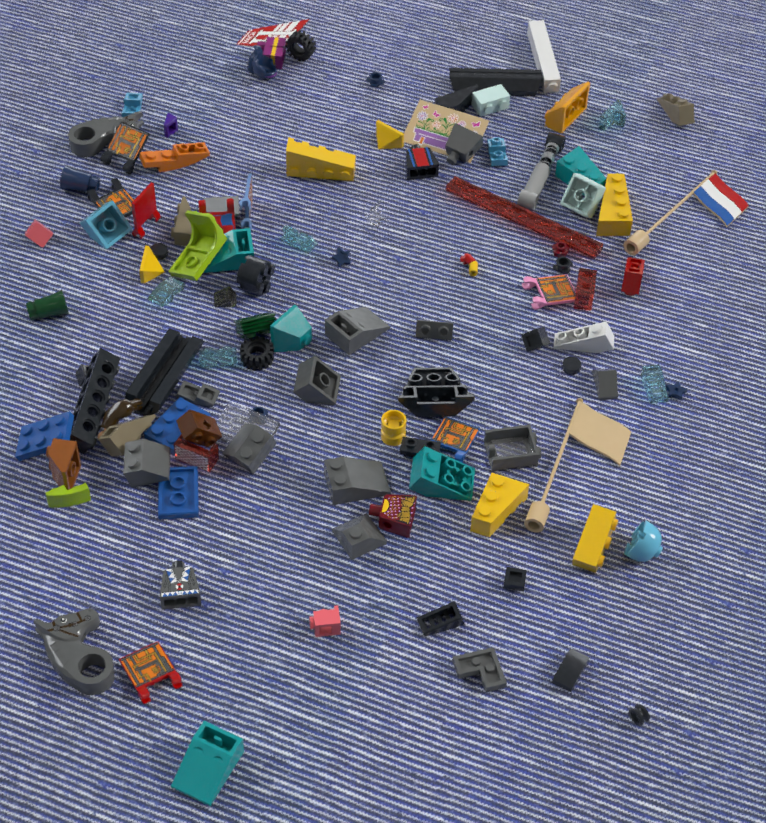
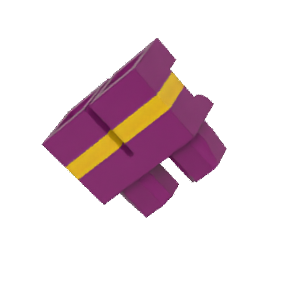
M267 37L266 41H258L257 45L262 48L263 55L273 59L276 69H282L286 54V38Z

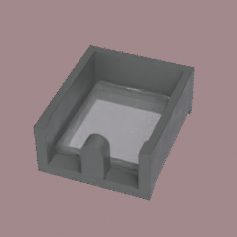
M531 425L485 430L484 446L492 472L501 469L538 466V460L541 458V449L536 445L537 436L535 432H532Z

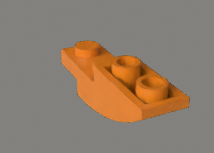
M205 142L173 144L172 150L140 152L139 158L144 168L157 167L159 172H165L199 162L208 157L210 152Z

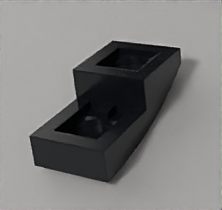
M570 649L551 683L572 692L579 681L581 673L588 665L590 657Z

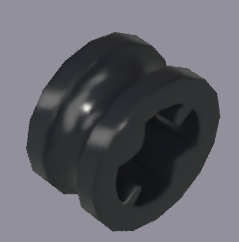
M641 704L635 705V708H631L628 711L631 720L637 726H642L644 722L650 720L647 709Z

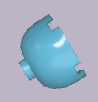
M646 520L641 522L631 536L633 538L631 545L627 543L624 555L638 562L649 561L653 556L658 557L663 549L660 546L662 537L658 528Z

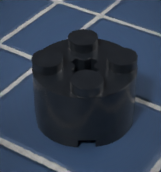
M247 255L244 258L247 261L245 264L241 263L237 273V283H240V286H237L238 289L259 296L264 292L268 293L275 265H272L268 260Z

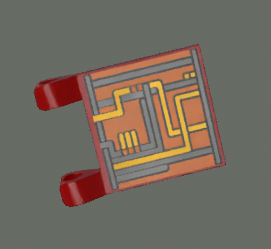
M158 641L119 659L143 704L151 702L147 687L168 677L174 689L183 686L181 676L173 667Z

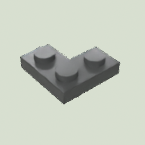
M494 647L453 656L452 662L458 679L479 674L485 692L506 688L507 682Z

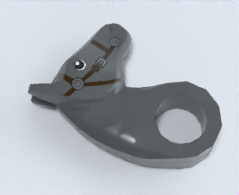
M139 111L125 117L98 118L74 125L68 133L71 152L79 157L95 156L111 142L121 122L138 129L143 126L144 121H138L143 116V113Z
M88 608L76 613L60 615L49 623L39 619L33 621L36 626L35 631L43 638L46 654L51 665L68 685L86 695H98L110 689L115 680L113 658L104 649L83 644L88 633L100 626V618L96 610ZM91 665H99L104 668V671L95 677H86L81 674L86 667Z

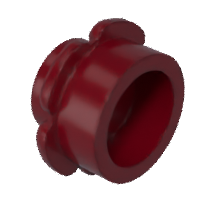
M558 242L552 246L553 254L558 258L565 257L569 251V246L564 242Z

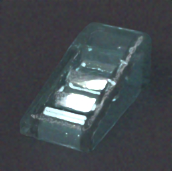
M660 364L643 366L641 378L649 403L668 402Z

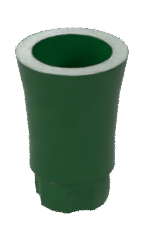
M63 290L26 303L30 320L69 314Z

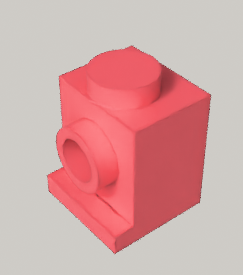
M335 605L334 609L331 610L321 609L313 611V616L309 617L310 629L315 631V637L341 635L338 605Z

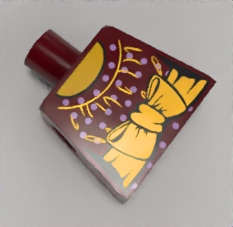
M386 494L382 505L370 504L369 515L379 517L380 529L409 538L416 511L417 496Z

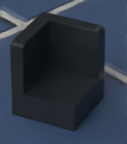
M545 327L521 334L527 352L551 344Z

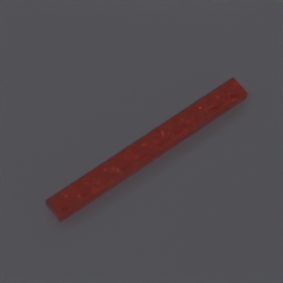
M455 176L446 185V191L556 242H564L569 248L593 259L603 249V243Z

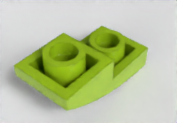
M86 483L74 486L69 490L62 485L45 492L50 508L70 507L91 500L89 487Z

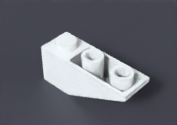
M607 321L555 333L554 348L590 353L613 350L614 334Z

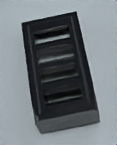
M455 601L416 617L424 637L464 625L463 618ZM445 616L446 621L443 622L441 617ZM437 618L439 624L435 625L433 619ZM429 620L431 627L427 629L425 621Z

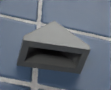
M611 368L593 369L592 374L599 400L618 399L617 370Z

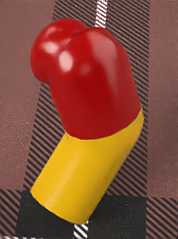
M469 253L462 255L460 261L464 265L468 263L469 275L476 276L478 274V262Z

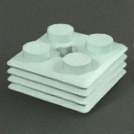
M574 173L560 204L586 218H592L606 187L581 174Z

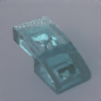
M168 277L148 296V301L164 307L173 301L175 294L184 290L185 283L173 277Z

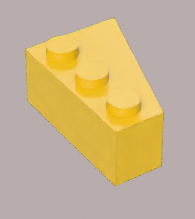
M491 473L472 515L470 531L490 537L505 522V519L510 514H513L522 502L524 503L527 500L529 484Z
M595 504L592 505L573 556L574 566L596 573L598 567L602 568L605 560L603 554L605 549L610 547L612 532L616 530L619 521L616 519V511Z

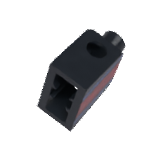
M414 144L411 146V149L406 150L407 180L438 177L439 162L429 147L421 148L420 145Z

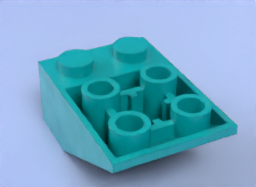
M250 228L234 229L225 233L227 240L203 273L239 270L241 263L245 264L247 259H244L247 255L254 256Z
M424 446L413 457L409 489L428 497L471 501L475 468Z
M203 721L190 742L171 784V788L211 806L244 753L243 738Z

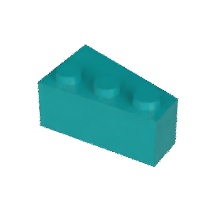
M580 146L557 161L555 177L567 185L573 174L578 173L605 187L606 177Z

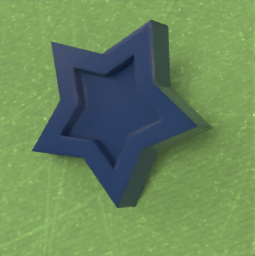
M338 247L336 254L331 258L337 261L338 267L343 264H351L348 257L350 251H343Z
M676 382L674 385H666V389L669 391L668 398L676 397L682 400V395L688 391L679 382Z

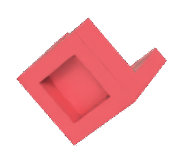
M36 219L25 232L26 237L42 248L53 235L51 230Z

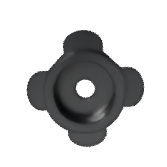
M562 256L556 259V265H553V269L568 274L573 263L569 258Z

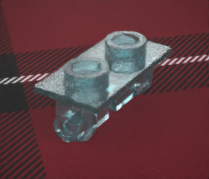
M285 225L282 229L284 235L280 240L307 254L318 245L313 236L303 232L298 233V230L290 225Z
M231 346L215 350L213 348H204L202 351H199L200 366H204V368L217 367L216 360H220L221 366H234L237 363L236 348Z

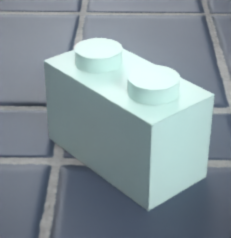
M501 84L472 92L471 105L480 117L509 108L510 95Z

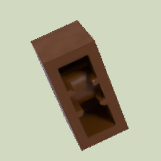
M191 409L176 420L183 439L209 448L223 437L215 418Z

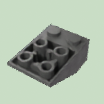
M367 307L341 310L325 319V335L348 355H351L390 329L387 323Z

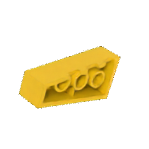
M288 137L286 147L287 176L354 181L356 155L339 150L330 151L320 145L319 147L311 146L309 142L302 141L300 143L294 141V138Z
M607 174L606 190L603 194L596 236H630L633 218L625 174Z

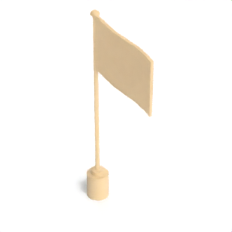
M582 398L576 400L577 405L541 501L532 502L524 522V526L529 531L538 533L544 529L550 512V508L545 503L569 435L584 446L610 458L619 466L621 465L631 431L619 422L590 408L583 403Z

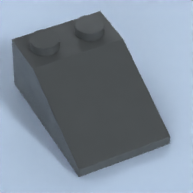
M344 456L324 460V476L333 505L381 497L386 494L391 495L382 462Z

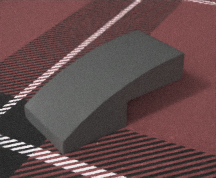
M183 380L176 398L181 397L192 404L213 407L220 390L206 384H202L199 387Z

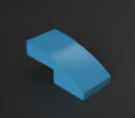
M126 92L122 117L141 111L143 93Z

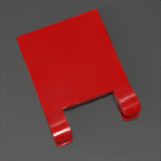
M152 182L131 203L134 221L132 236L135 237L138 234L139 239L145 236L142 225L147 219L151 220L154 218L157 223L161 218L157 210L155 188Z

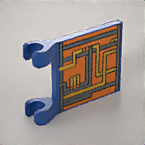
M444 417L430 441L441 442L440 447L456 452L454 459L463 463L467 452L480 432V428L450 417Z

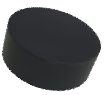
M156 243L150 247L157 260H162L168 256V247L165 244Z
M567 357L563 360L562 369L570 375L578 374L581 370V361L576 357Z

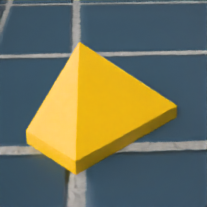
M380 120L376 121L378 150L404 147V133Z
M146 245L139 270L140 280L143 284L165 272L151 248Z

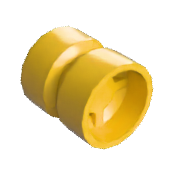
M389 410L382 415L381 440L386 445H401L402 437H406L407 420L401 411Z

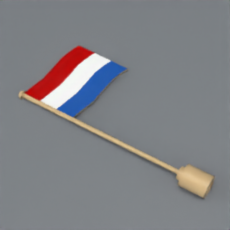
M712 170L707 178L646 232L637 230L624 242V249L630 255L638 254L649 244L650 238L648 234L692 195L704 207L716 215L725 224L726 228L749 205L739 194L721 180L716 170Z

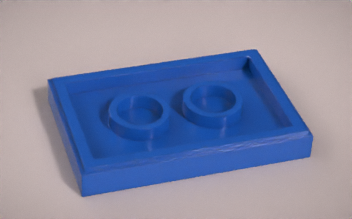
M198 466L170 467L169 480L158 482L159 520L199 518Z

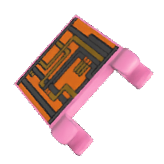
M567 274L541 278L526 276L523 278L524 283H522V287L528 290L536 286L541 296L533 297L534 303H531V306L534 310L548 305L579 302V298Z

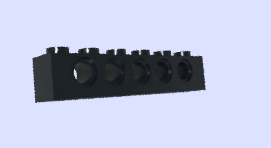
M102 348L92 356L73 413L74 420L70 441H76L78 451L83 454L89 448L92 449L97 442L95 436L101 428L100 420L104 417L106 412L105 405L111 398L109 392L116 382L114 376L117 375L120 366H118L120 358Z

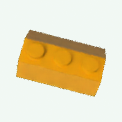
M585 82L571 88L550 110H547L544 117L546 119L545 126L562 134L587 108L590 82Z

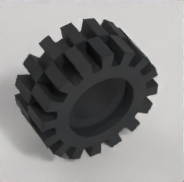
M298 30V32L294 31L287 39L285 48H288L286 51L290 52L289 55L294 56L293 59L296 60L298 58V61L302 60L303 62L308 60L316 49V43L312 42L314 40L313 37L310 38V34L306 35L305 31L302 33L301 30Z
M255 336V339L249 338V341L245 339L244 344L242 343L240 348V358L243 366L247 365L249 370L252 367L253 371H256V368H259V371H261L262 367L267 369L268 365L271 366L272 361H274L272 342L270 343L269 339L265 340V337L262 336L261 339H258V336ZM258 351V352H262L263 354H261V355H252L251 353Z

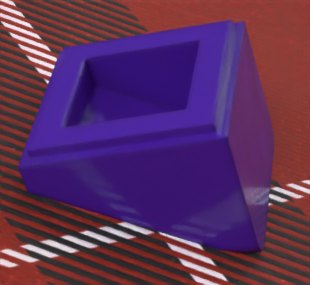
M167 113L164 122L165 138H168L178 130L177 117L170 113Z

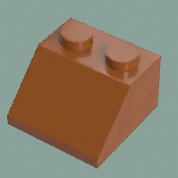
M53 438L51 446H48L46 450V457L49 458V470H51L52 477L59 487L64 485L67 490L72 489L81 468L77 442Z

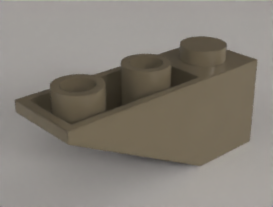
M672 93L663 94V97L657 98V101L672 123L679 126L695 123L694 104L688 102L687 99H681Z
M182 196L181 203H178V215H175L174 218L175 227L171 229V237L174 238V244L180 246H187L192 234L190 221L185 216L187 210H192L184 196Z
M156 415L141 416L109 426L98 440L111 457L124 456L125 442L139 440L143 431L152 425L151 422Z

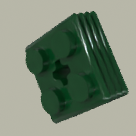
M263 313L234 320L236 334L241 335L242 338L255 337L257 332L259 334L271 333L270 325L275 322L276 318L274 316L276 314Z

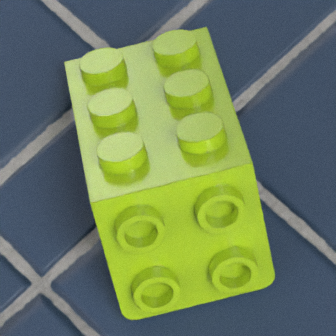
M187 210L185 216L191 224V239L168 272L174 277L197 281L221 249L227 237L223 233V229L216 223L213 215Z

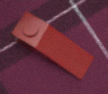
M627 258L621 292L629 296L639 295L645 260Z

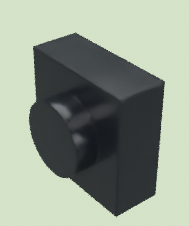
M506 567L503 588L524 592L527 570Z

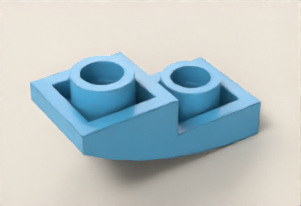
M494 137L487 139L491 166H508L504 138Z

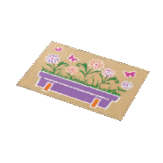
M419 100L404 132V142L411 145L418 144L421 148L429 147L431 151L449 156L446 153L445 146L455 123L483 136L489 120ZM473 155V156L471 157V159L468 161L469 163H471V161H472L474 155Z

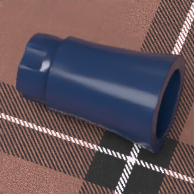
M68 166L63 168L60 178L61 189L83 192L94 189L96 193L98 192L100 177L75 170Z

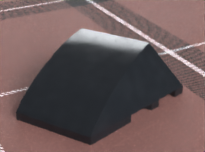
M451 367L414 368L408 378L407 385L403 387V392L398 397V401L416 417L456 416L475 400V396L468 392L466 385H462L460 377Z

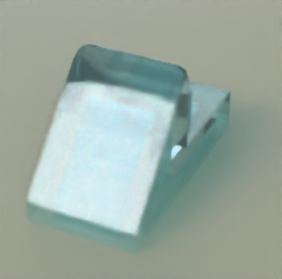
M617 99L601 115L599 129L605 131L613 123L624 127L626 113L620 100Z

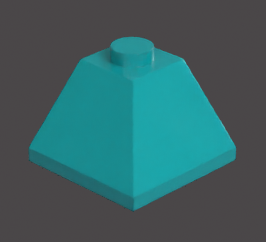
M295 304L270 325L271 342L274 352L298 351L309 345L312 341V327Z

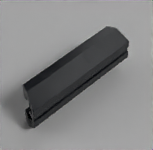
M449 68L450 81L454 92L475 85L479 86V91L501 84L510 96H535L542 80L541 70Z
M168 329L125 393V399L129 401L136 398L142 401L141 405H137V407L143 406L142 409L133 413L146 416L160 411L203 345V339L194 336L191 339L189 337L184 338L180 335L179 331Z

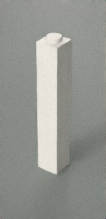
M544 20L528 21L527 35L537 70H541L543 93L559 92L561 78Z

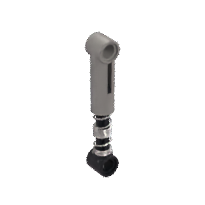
M549 132L545 143L546 149L539 163L535 165L524 190H521L517 206L533 211L536 209L540 193L551 172L550 168L554 162L555 155L563 151L566 136Z

